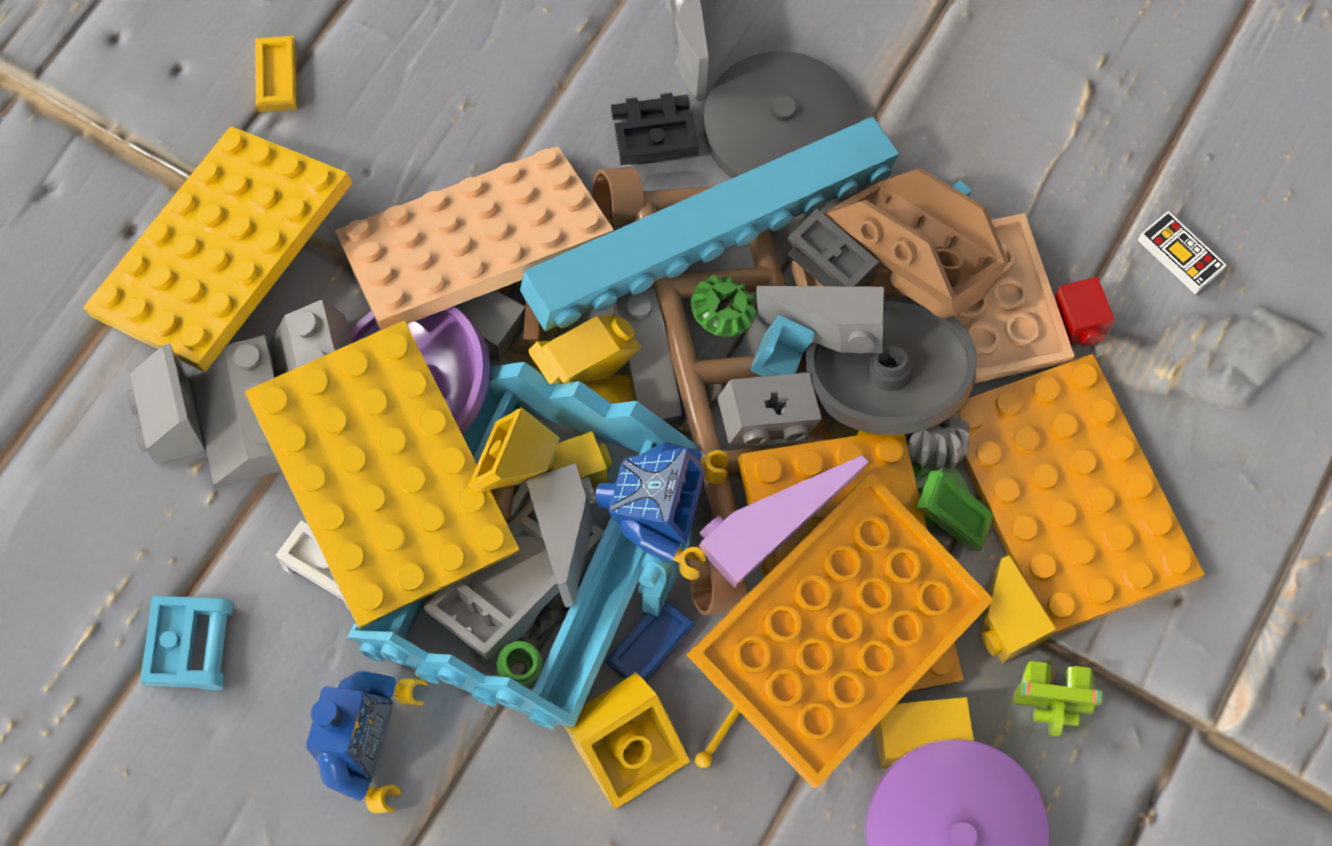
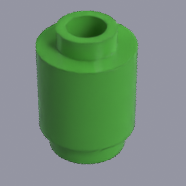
M516 641L506 645L499 653L497 659V677L511 678L529 690L535 686L542 669V658L539 651L530 643ZM520 663L527 668V673L516 675L510 669L513 665Z

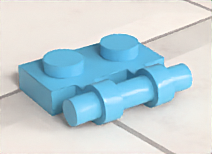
M692 526L690 529L687 544H679L678 548L685 550L688 547H691ZM647 553L642 562L644 570L639 578L638 593L643 594L642 611L659 617L664 602L668 598L680 572L679 563L674 560L667 563Z

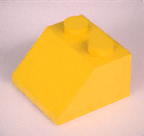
M634 673L583 705L574 727L564 726L577 752L614 809L619 808L690 762L657 694L637 673Z

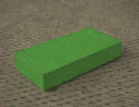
M941 470L929 472L916 509L970 551H982L994 517L991 510Z

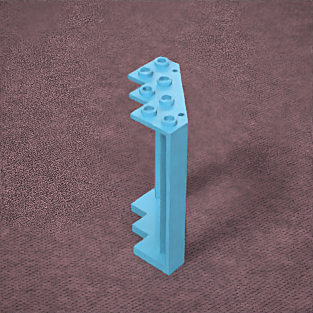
M526 362L490 367L489 386L482 408L472 425L463 434L477 464L495 422L520 408H523L529 414L583 433L592 431L594 437L639 452V455L663 442H670L696 449L698 446L637 401L611 404L581 381L549 384L544 375ZM611 516L579 586L575 603L570 606L533 691L511 678L486 676L452 655L427 653L407 641L405 638L425 598L361 629H358L354 622L347 638L361 645L359 652L372 660L383 662L384 659L414 670L418 677L430 683L439 684L442 681L472 693L471 696L483 704L496 707L497 703L530 716L529 719L544 728L553 730L555 725L574 727L644 569L642 562L647 552L641 550L621 533L620 525Z

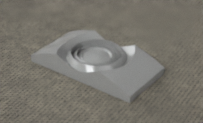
M667 0L666 10L671 15L674 42L676 47L679 48L674 65L696 100H706L709 55L701 0Z
M532 501L507 524L520 549L518 553L440 590L424 606L425 611L486 659L498 654L506 645L524 636L543 607L556 594L560 593ZM594 523L581 576L588 568L604 533V530Z

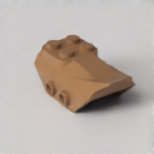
M922 168L878 181L823 213L880 263L892 270L890 281L901 294L910 297L930 310L932 314L941 318L959 315L983 299L999 279L1008 263L987 208Z

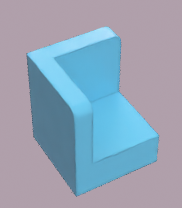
M778 315L762 337L750 371L762 377L796 374L802 355L813 341L815 332Z

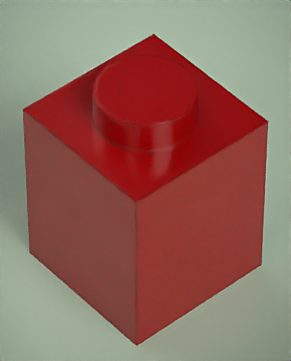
M1098 276L1059 286L1054 298L1070 344L1081 343L1083 346H1090L1102 341L1106 337L1115 318Z

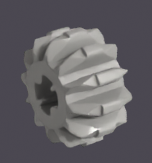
M957 412L931 428L904 434L911 463H919L921 469L925 467H933L935 470H941L942 467L954 469L957 462L963 461L970 444L968 441L970 434L969 423L961 420L960 413Z

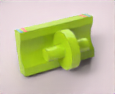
M1028 661L1024 667L1021 683L1013 692V704L1039 707L1034 708L1033 721L1048 723L1049 736L1060 737L1063 725L1078 726L1080 715L1074 712L1092 714L1095 705L1100 706L1102 704V691L1094 690L1095 684L1092 668L1068 667L1065 670V686L1050 684L1051 664Z

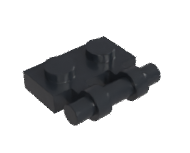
M672 92L660 94V98L638 101L637 97L626 98L625 103L610 105L612 120L628 119L627 122L614 123L620 165L699 154L693 114H676V111L690 110L688 94L673 96ZM662 114L663 116L649 119L641 118V116Z

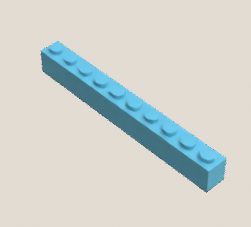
M872 116L524 271L520 291L544 331L559 326V328L568 327L586 312L593 309L596 311L605 310L612 306L621 296L630 292L633 295L640 294L651 287L656 280L665 276L668 278L677 277L685 272L689 265L700 260L703 262L712 261L728 247L735 244L739 247L747 245L763 231L770 228L772 231H777L785 227L792 218L805 213L806 216H809L816 208L820 210L827 202L833 199L845 200L852 196L860 187L868 183L873 185L878 181L887 179L892 173L890 169L899 153Z

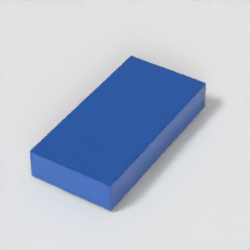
M666 599L659 617L646 613L606 659V664L624 679L637 673L647 683L695 627V622Z

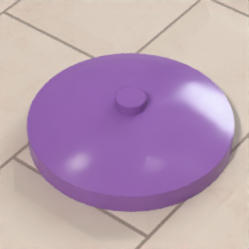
M453 306L409 323L407 326L463 435L478 416L484 403L489 386L490 362L486 343L479 329L468 316ZM372 311L366 314L349 332L352 343L381 331Z
M942 739L911 749L887 768L874 787L869 799L864 823V836L866 846H1048L1049 826L1042 797L1035 783L1017 762L1000 750L979 742L965 739Z

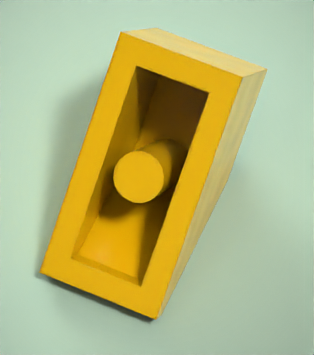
M620 315L596 316L546 343L540 350L563 383L609 379L642 347L634 337V329L628 321L620 317Z
M523 408L501 418L493 426L468 488L473 492L507 487L521 484L527 478L548 472L554 464L555 456L553 454L560 437Z
M1009 555L1003 557L994 570L988 593L994 601L984 610L980 625L983 631L981 632V639L984 646L991 655H997L1002 664L1047 641L1055 631L1054 625Z

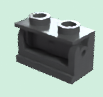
M817 208L788 236V240L793 248L787 255L823 286L868 287L876 279L879 261Z

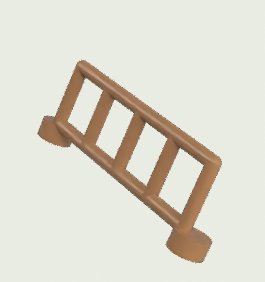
M635 168L599 169L596 172L593 180L592 198L615 231L714 186L643 191L640 176ZM770 229L759 233L752 242L748 243L755 267L683 273L674 278L665 276L654 281L652 284L663 317L670 356L692 440L698 445L696 449L700 450L702 455L706 457L711 451H722L705 385L728 383L730 379L762 376L750 371L755 355L698 361L681 298H691L699 282L707 280L713 274L719 278H724L730 274L732 281L738 284L745 282V290L747 292H756L757 286H786ZM805 352L802 355L796 374L806 373ZM819 404L818 407L822 419L810 432L809 437L805 441L724 450L728 456L727 467H714L727 471L725 482L713 484L708 482L705 477L703 479L713 519L720 515L725 520L738 510L729 476L741 474L737 459L741 454L831 440L823 411ZM707 558L705 563H700L696 559H688L687 566L695 568L700 572L697 579H688L693 602L702 615L729 612L746 596V579L734 588Z

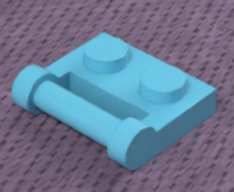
M152 596L140 682L144 686L222 690L225 677L221 673L227 618L232 617L233 602L221 598ZM198 615L210 616L203 671L191 670Z

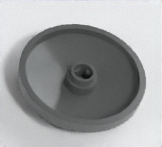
M773 51L747 57L732 65L718 78L706 100L703 126L706 144L713 159L729 177L735 178L861 122L853 91L834 69L820 60L804 54Z
M884 296L883 353H840L815 342H811L806 352V373L810 374L816 400L821 408L837 421L849 427L874 434L901 435L914 433L945 421L955 414L966 402L972 392L976 379V349L966 328L954 316L948 318L935 316L930 310L908 297Z

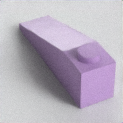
M859 456L739 509L725 520L718 515L700 532L704 539L700 542L699 548L704 552L709 562L736 588L859 475L868 461L863 456Z

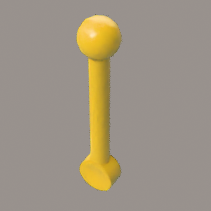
M735 706L707 748L696 755L695 763L699 768L705 769L712 764L713 753L741 713Z

